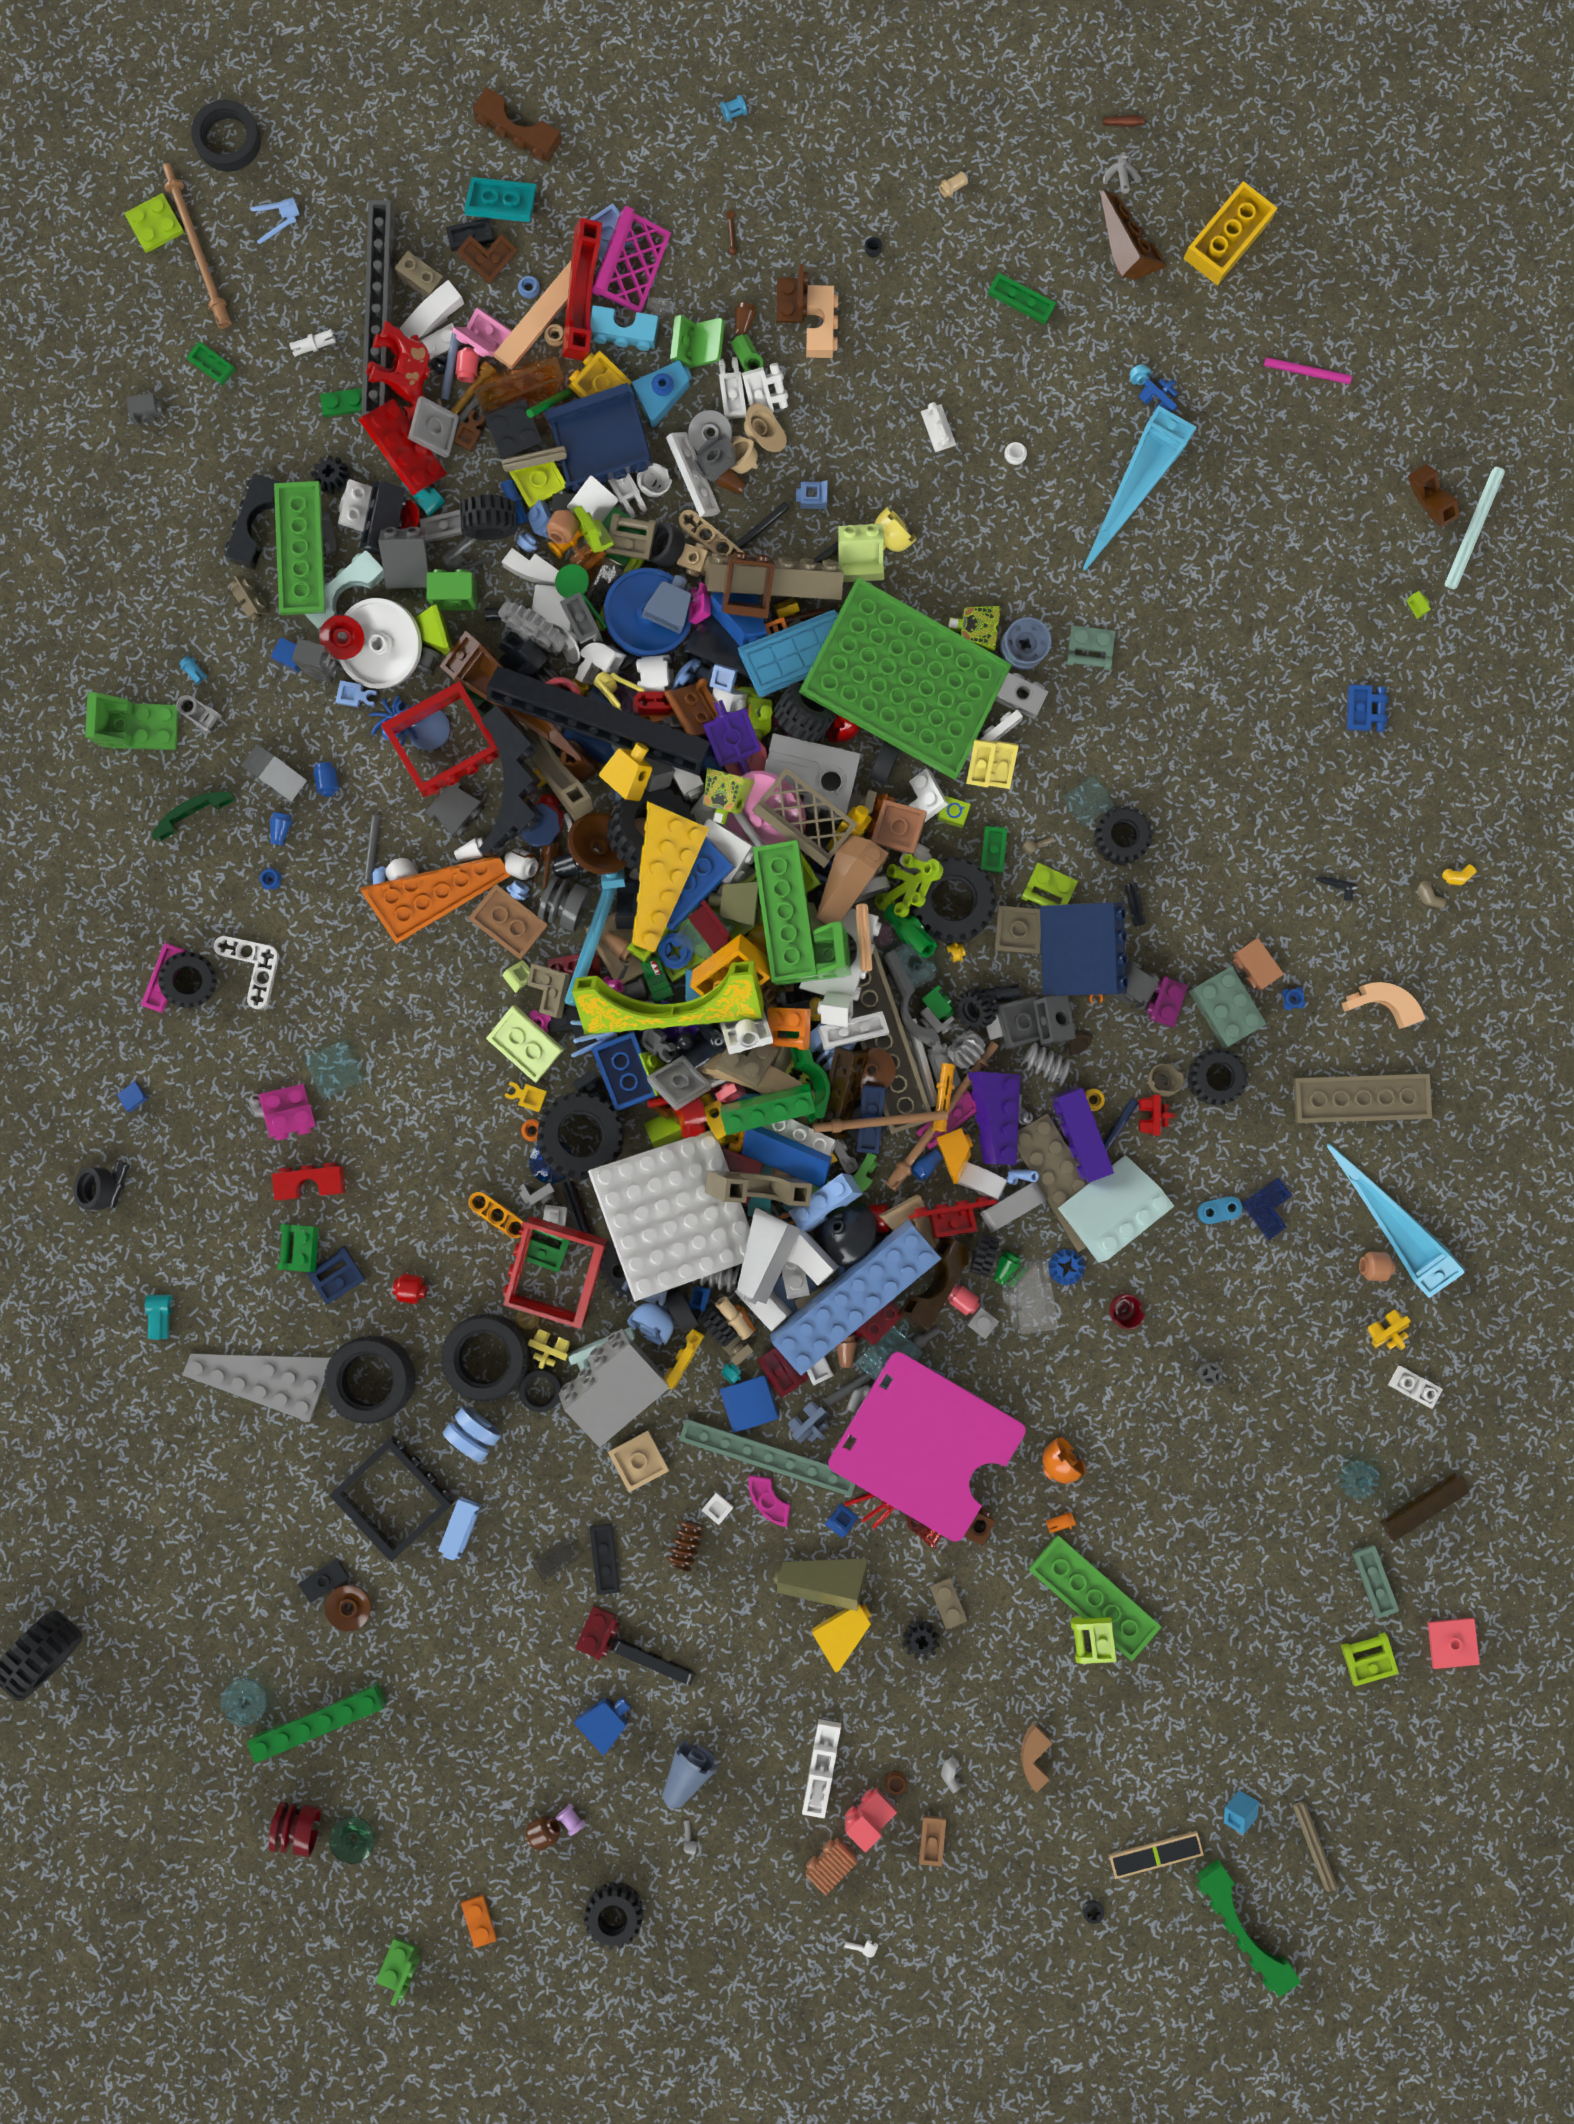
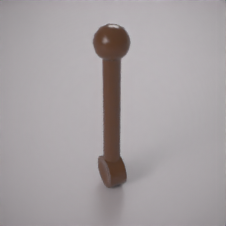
M728 211L726 217L729 219L731 246L729 253L735 255L737 253L733 228L735 214L733 211Z

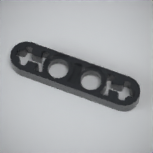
M616 1637L610 1649L614 1653L681 1683L691 1685L696 1675L691 1669L672 1661H664L661 1656L650 1651L646 1653L641 1650V1647Z

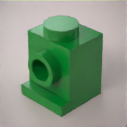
M938 985L921 999V1003L926 1008L928 1007L938 1020L942 1018L943 1021H946L954 1014L950 1006L952 1002L945 993L942 995L939 993L942 988Z

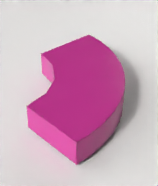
M749 1475V1491L757 1509L769 1521L787 1527L790 1504L782 1501L775 1495L771 1478Z

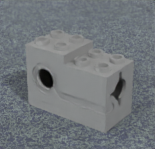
M773 733L764 771L779 776L785 768H788L847 815L861 754ZM787 774L783 779L795 789L794 779ZM798 783V789L804 788ZM809 791L799 792L803 805L813 803L812 793ZM815 797L816 803L822 802L817 797ZM827 805L816 806L818 819L819 816L831 817L830 808ZM804 807L806 817L815 819L814 807ZM833 811L834 817H839V815ZM843 819L834 820V824H840Z
M622 1328L618 1332L615 1331L610 1334L603 1345L595 1347L590 1352L589 1357H587L590 1367L582 1369L578 1377L572 1382L566 1383L558 1393L564 1411L599 1448L669 1389L662 1372Z

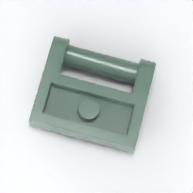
M1072 625L1066 665L1082 664L1103 667V670H1111L1115 631ZM1075 649L1105 653V658L1075 655Z

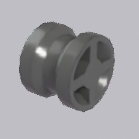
M1204 1362L1198 1369V1377L1205 1384L1217 1385L1223 1378V1371L1216 1363Z

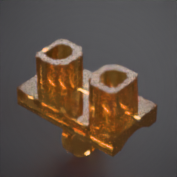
M586 544L581 549L577 545L573 547L576 554L570 558L571 562L569 563L584 568L590 580L594 575L590 568L595 564L600 569L604 568L609 564V560L606 557L605 551L594 553L591 547Z

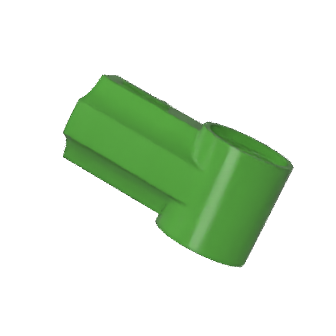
M741 334L735 337L731 342V347L744 372L751 371L749 369L751 366L763 367L764 369L763 359L756 352L749 336Z

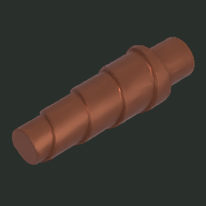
M1133 114L1103 117V125L1129 128L1144 126V116Z

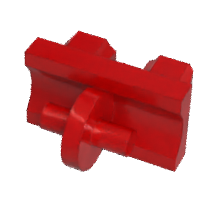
M1151 1095V1097L1139 1099V1111H1151L1150 1120H1139L1138 1131L1149 1133L1150 1136H1160L1161 1118L1162 1127H1169V1118H1175V1113H1169L1168 1104H1162L1161 1113V1095Z

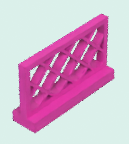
M625 206L619 214L592 286V294L596 296L602 295L634 312L641 313L671 232L633 213L634 209ZM633 221L641 224L644 233L634 235L631 227ZM655 232L664 236L662 244L654 246L650 234ZM646 236L650 248L641 251L636 239ZM632 241L636 253L627 256L624 244ZM652 251L655 262L647 266L642 254ZM638 256L643 268L633 271L629 259ZM625 261L629 273L619 276L616 265L619 262ZM644 271L648 281L646 284L639 286L635 274ZM631 276L635 288L625 291L621 279ZM617 281L621 293L616 295L607 291L609 284ZM637 291L640 298L638 306L630 302L627 294Z

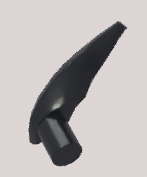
M1316 877V880L1321 883L1333 886L1336 889H1344V900L1353 901V892L1359 888L1352 882L1330 877Z

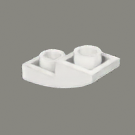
M967 1163L957 1184L976 1190L979 1195L999 1201L1007 1180L979 1166Z
M1399 1365L1388 1386L1433 1409L1443 1390Z

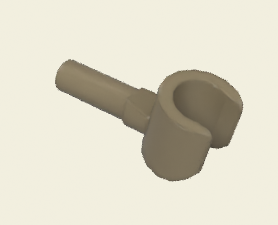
M1050 837L1039 841L1037 844L1031 838L1022 848L1027 854H1032V852H1035L1042 846L1053 843L1054 838Z

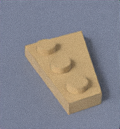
M915 1195L879 1216L894 1231L909 1219V1215L915 1213L914 1209L925 1207L921 1196ZM929 1217L910 1220L935 1249L939 1238L933 1239Z

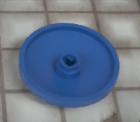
M640 568L623 574L610 587L604 603V622L612 639L625 651L641 657L660 656L675 650L685 640L692 624L689 622V606L681 634L641 617L646 604L661 582L665 581L672 584L674 579L672 575L654 568Z

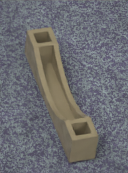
M518 721L540 745L530 760L574 821L594 810L590 795L579 780L563 765L546 739Z

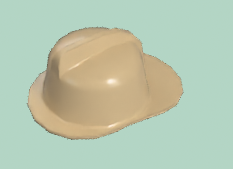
M760 403L752 404L747 409L746 421L744 423L746 436L753 442L759 443L767 451L779 452L784 449L787 443L786 435L772 411Z
M732 436L731 443L736 449L735 457L737 458V463L731 469L739 474H743L750 469H757L758 453L754 448V442L742 436Z

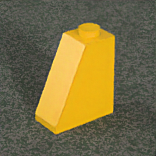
M859 1602L857 1611L845 1608L812 1628L813 1636L835 1673L841 1669L871 1625L869 1617L872 1615L866 1604L861 1606Z

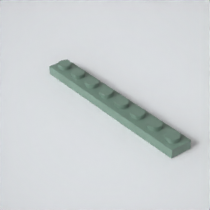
M688 1418L685 1420L679 1441L852 1497L855 1484L833 1472L826 1463Z

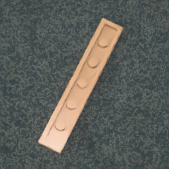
M571 261L495 351L494 357L511 370L567 304Z

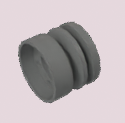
M554 875L541 896L538 919L544 921L548 917V922L553 924L558 916H560V927L575 932L582 920V917L577 916L580 907L586 909L591 889L576 883L569 892V881L565 879L560 885L561 878Z

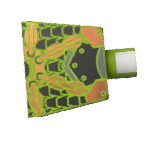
M967 607L964 609L962 619L949 618L948 628L954 632H961L960 635L994 653L1001 607Z
M707 768L704 805L715 808L712 821L726 824L728 812L740 814L755 780Z

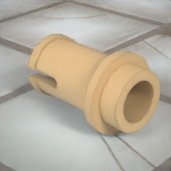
M960 171L949 180H943L941 185H939V190L943 197H952L955 191L968 184V179Z

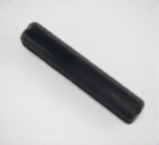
M567 1181L563 1183L562 1189L576 1229L592 1234L574 1182Z

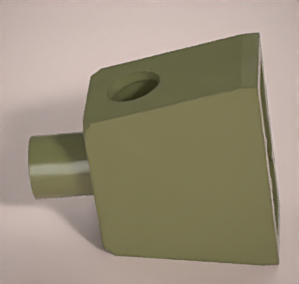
M758 882L724 884L722 886V894H710L709 906L720 907V917L759 926L761 903Z

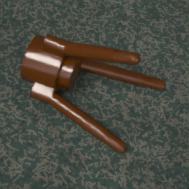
M551 842L550 845H543L542 849H539L538 869L532 878V882H536L542 862L545 861L544 889L548 884L550 863H554L555 858L564 855V851L560 850L559 843Z

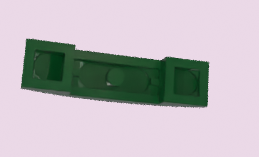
M223 791L193 797L171 810L158 823L151 836L154 840L160 842L179 832L175 823L210 804L219 810L237 800V798L231 792Z

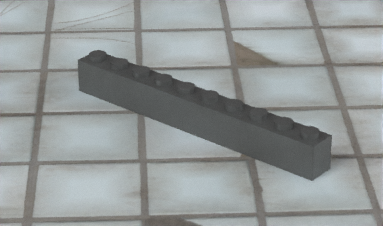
M369 200L361 416L389 401L390 386L388 384L369 382V376L365 373L368 363L371 361L388 369L391 366V349L385 346L381 348L372 347L375 335L381 334L384 321L392 324L395 210L391 200Z

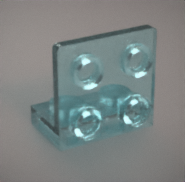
M893 1326L874 1346L870 1345L854 1363L876 1381L892 1353L900 1351L917 1361L922 1355V1351ZM886 1374L880 1385L887 1389L893 1378Z

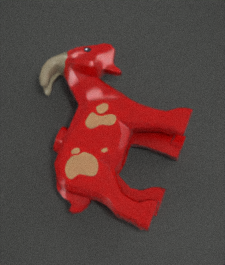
M384 321L381 334L375 335L372 347L381 348L385 346L390 348L396 355L393 368L388 369L371 361L368 363L365 374L369 376V382L388 384L401 398L411 404L410 407L402 406L401 408L412 423L417 400L421 396L425 397L422 385L430 373V367H428L429 351L425 344L419 340L418 335H412L408 338L400 329L393 326L390 322ZM438 398L436 404L442 406L441 399Z

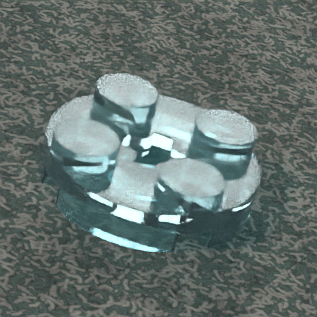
M249 1678L235 1680L224 1690L220 1699V1707L226 1715L227 1721L240 1727H245L258 1721L264 1715L268 1705L266 1689L259 1682ZM247 1697L250 1705L242 1708V1703L238 1701Z

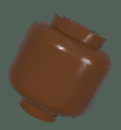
M547 1815L532 1821L526 1828L525 1839L527 1844L538 1851H542L555 1844L561 1832L560 1825L555 1818Z

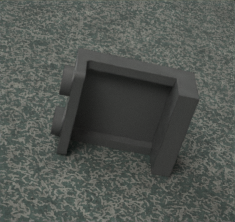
M388 527L380 531L378 542L386 589L427 587V572H432V569H429L425 528L409 527L407 529H396Z
M580 592L560 601L581 649L590 643L604 644L600 631Z

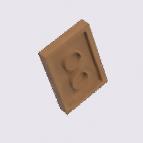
M497 884L493 886L468 918L520 960L525 957L549 926Z

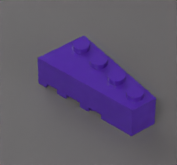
M969 1072V1081H972L973 1091H971L972 1100H975L977 1111L975 1118L980 1128L979 1141L983 1164L1016 1165L1020 1075Z
M1074 1087L1051 1096L1055 1113L1061 1121L1062 1132L1070 1143L1068 1146L1073 1158H1076L1079 1165L1076 1169L1080 1179L1090 1183L1114 1174L1083 1088Z

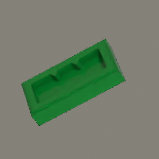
M200 341L186 357L190 363L221 386L226 383L236 370L233 365Z

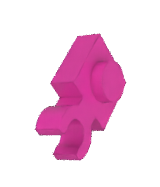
M702 582L699 583V590L694 587L691 589L693 601L689 603V622L695 625L711 615L710 596L707 595L706 584Z

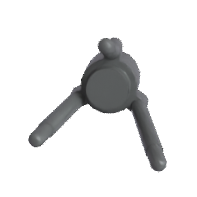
M465 536L442 559L449 570L453 572L458 569H468L494 560L495 557L490 556L462 565L465 560L461 553L476 542L475 538L471 539Z

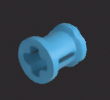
M738 95L737 99L732 101L720 102V108L726 122H730L731 118L741 114L743 116L747 115V108L741 95Z

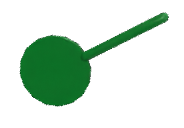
M576 564L562 567L555 578L557 592L563 598H569L580 592L587 607L601 626L606 628V623L584 595L589 586L587 571Z

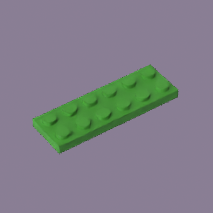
M319 481L274 483L280 615L326 613Z
M793 840L753 847L772 983L815 977L817 976L816 958L799 841Z
M1058 1534L1028 1568L1032 1574L1083 1619L1112 1617L1115 1647L1131 1661L1136 1658L1161 1628L1160 1624Z

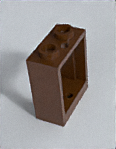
M734 552V555L728 554L721 605L722 612L768 619L775 568L774 561L770 560V556L759 554L754 558L747 557L748 554L744 552ZM734 563L766 567L761 604L729 600Z

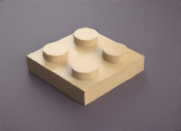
M649 1430L608 1451L628 1492L669 1471Z

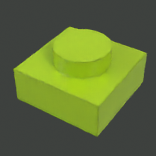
M1420 591L1414 593L1406 600L1417 619L1431 610L1428 599Z

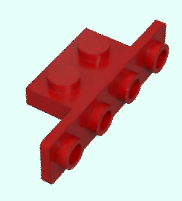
M981 1197L975 1199L976 1203L969 1204V1200L955 1202L956 1206L949 1207L948 1203L936 1205L934 1210H928V1207L914 1209L915 1213L909 1215L908 1218L909 1220L929 1217L933 1239L972 1233L977 1231L973 1209L990 1207L998 1204L997 1199L989 1200V1197Z

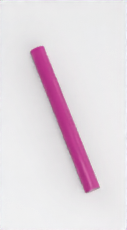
M1266 357L1264 361V366L1340 383L1350 384L1352 375Z

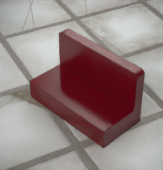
M703 900L700 902L702 907L689 915L688 919L712 952L716 953L732 941V938L706 901Z

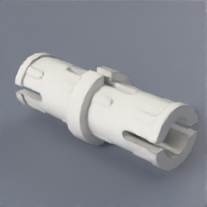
M332 329L316 335L309 334L307 338L291 342L290 348L296 357L312 350L316 352L318 348L336 343L335 335L333 336Z

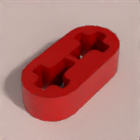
M639 692L634 697L633 709L640 715H667L672 713L673 709L664 694L665 692Z

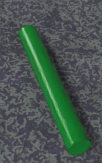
M566 388L527 409V416L532 418L572 396V390Z

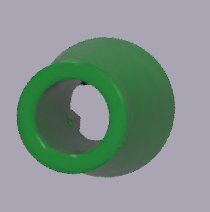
M1006 1250L1000 1256L993 1280L1005 1285L1008 1279L1021 1266L1020 1261L1022 1258Z

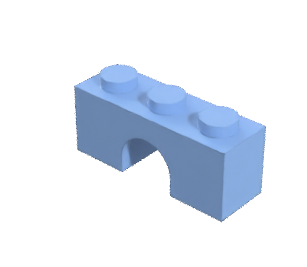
M841 1173L811 1195L810 1207L796 1206L789 1211V1214L801 1231L810 1232L827 1220L826 1215L830 1211L840 1206H847L863 1193L852 1175Z

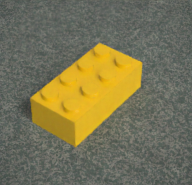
M1243 181L1188 247L1184 260L1218 286L1271 222L1278 208Z

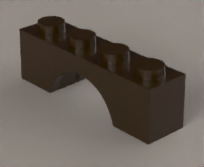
M940 1238L935 1250L941 1259L935 1264V1277L931 1286L922 1294H909L898 1313L917 1328L930 1331L973 1254L956 1239Z

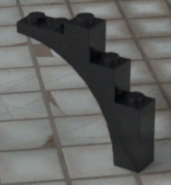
M495 705L481 720L498 748L504 777L503 800L497 821L490 835L479 848L484 856L500 854L504 849L503 845L519 834L518 830L533 831L540 825V820L544 817L527 797L536 792L538 789L537 785L542 780L525 762V760L527 761L535 755V750L540 745L508 709L500 705Z

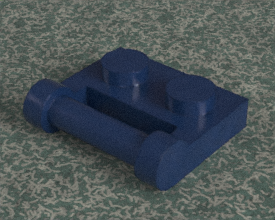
M345 1246L338 1249V1253L316 1266L315 1272H306L326 1305L366 1280ZM340 1261H345L346 1266L321 1281L319 1278L320 1274Z

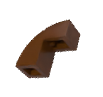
M1425 464L1408 475L1414 495L1429 517L1438 526L1443 528L1460 517L1457 499L1440 488L1437 470Z

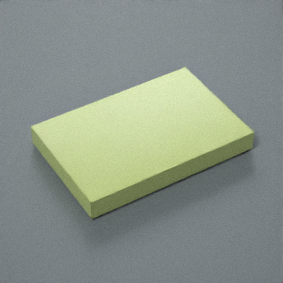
M513 1005L486 1038L535 1083L542 1078L565 1050L516 1005Z

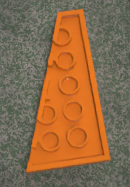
M496 855L361 887L360 891L397 944L511 875L506 872L505 864L500 856Z

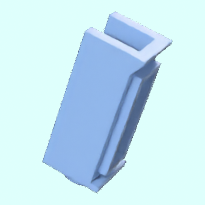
M464 1497L458 1499L438 1550L443 1553V1557L455 1560L463 1556L462 1553L466 1548L479 1514L477 1510L482 1504Z

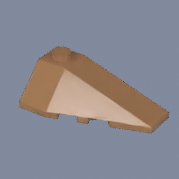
M849 834L835 853L816 919L824 925L832 922H842L885 863L889 853L871 840Z

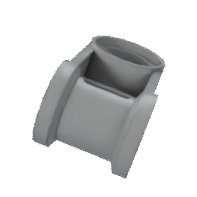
M189 695L181 696L176 703L178 711L208 734H211V728L217 719L222 718V715ZM193 703V709L190 712H185L186 704Z

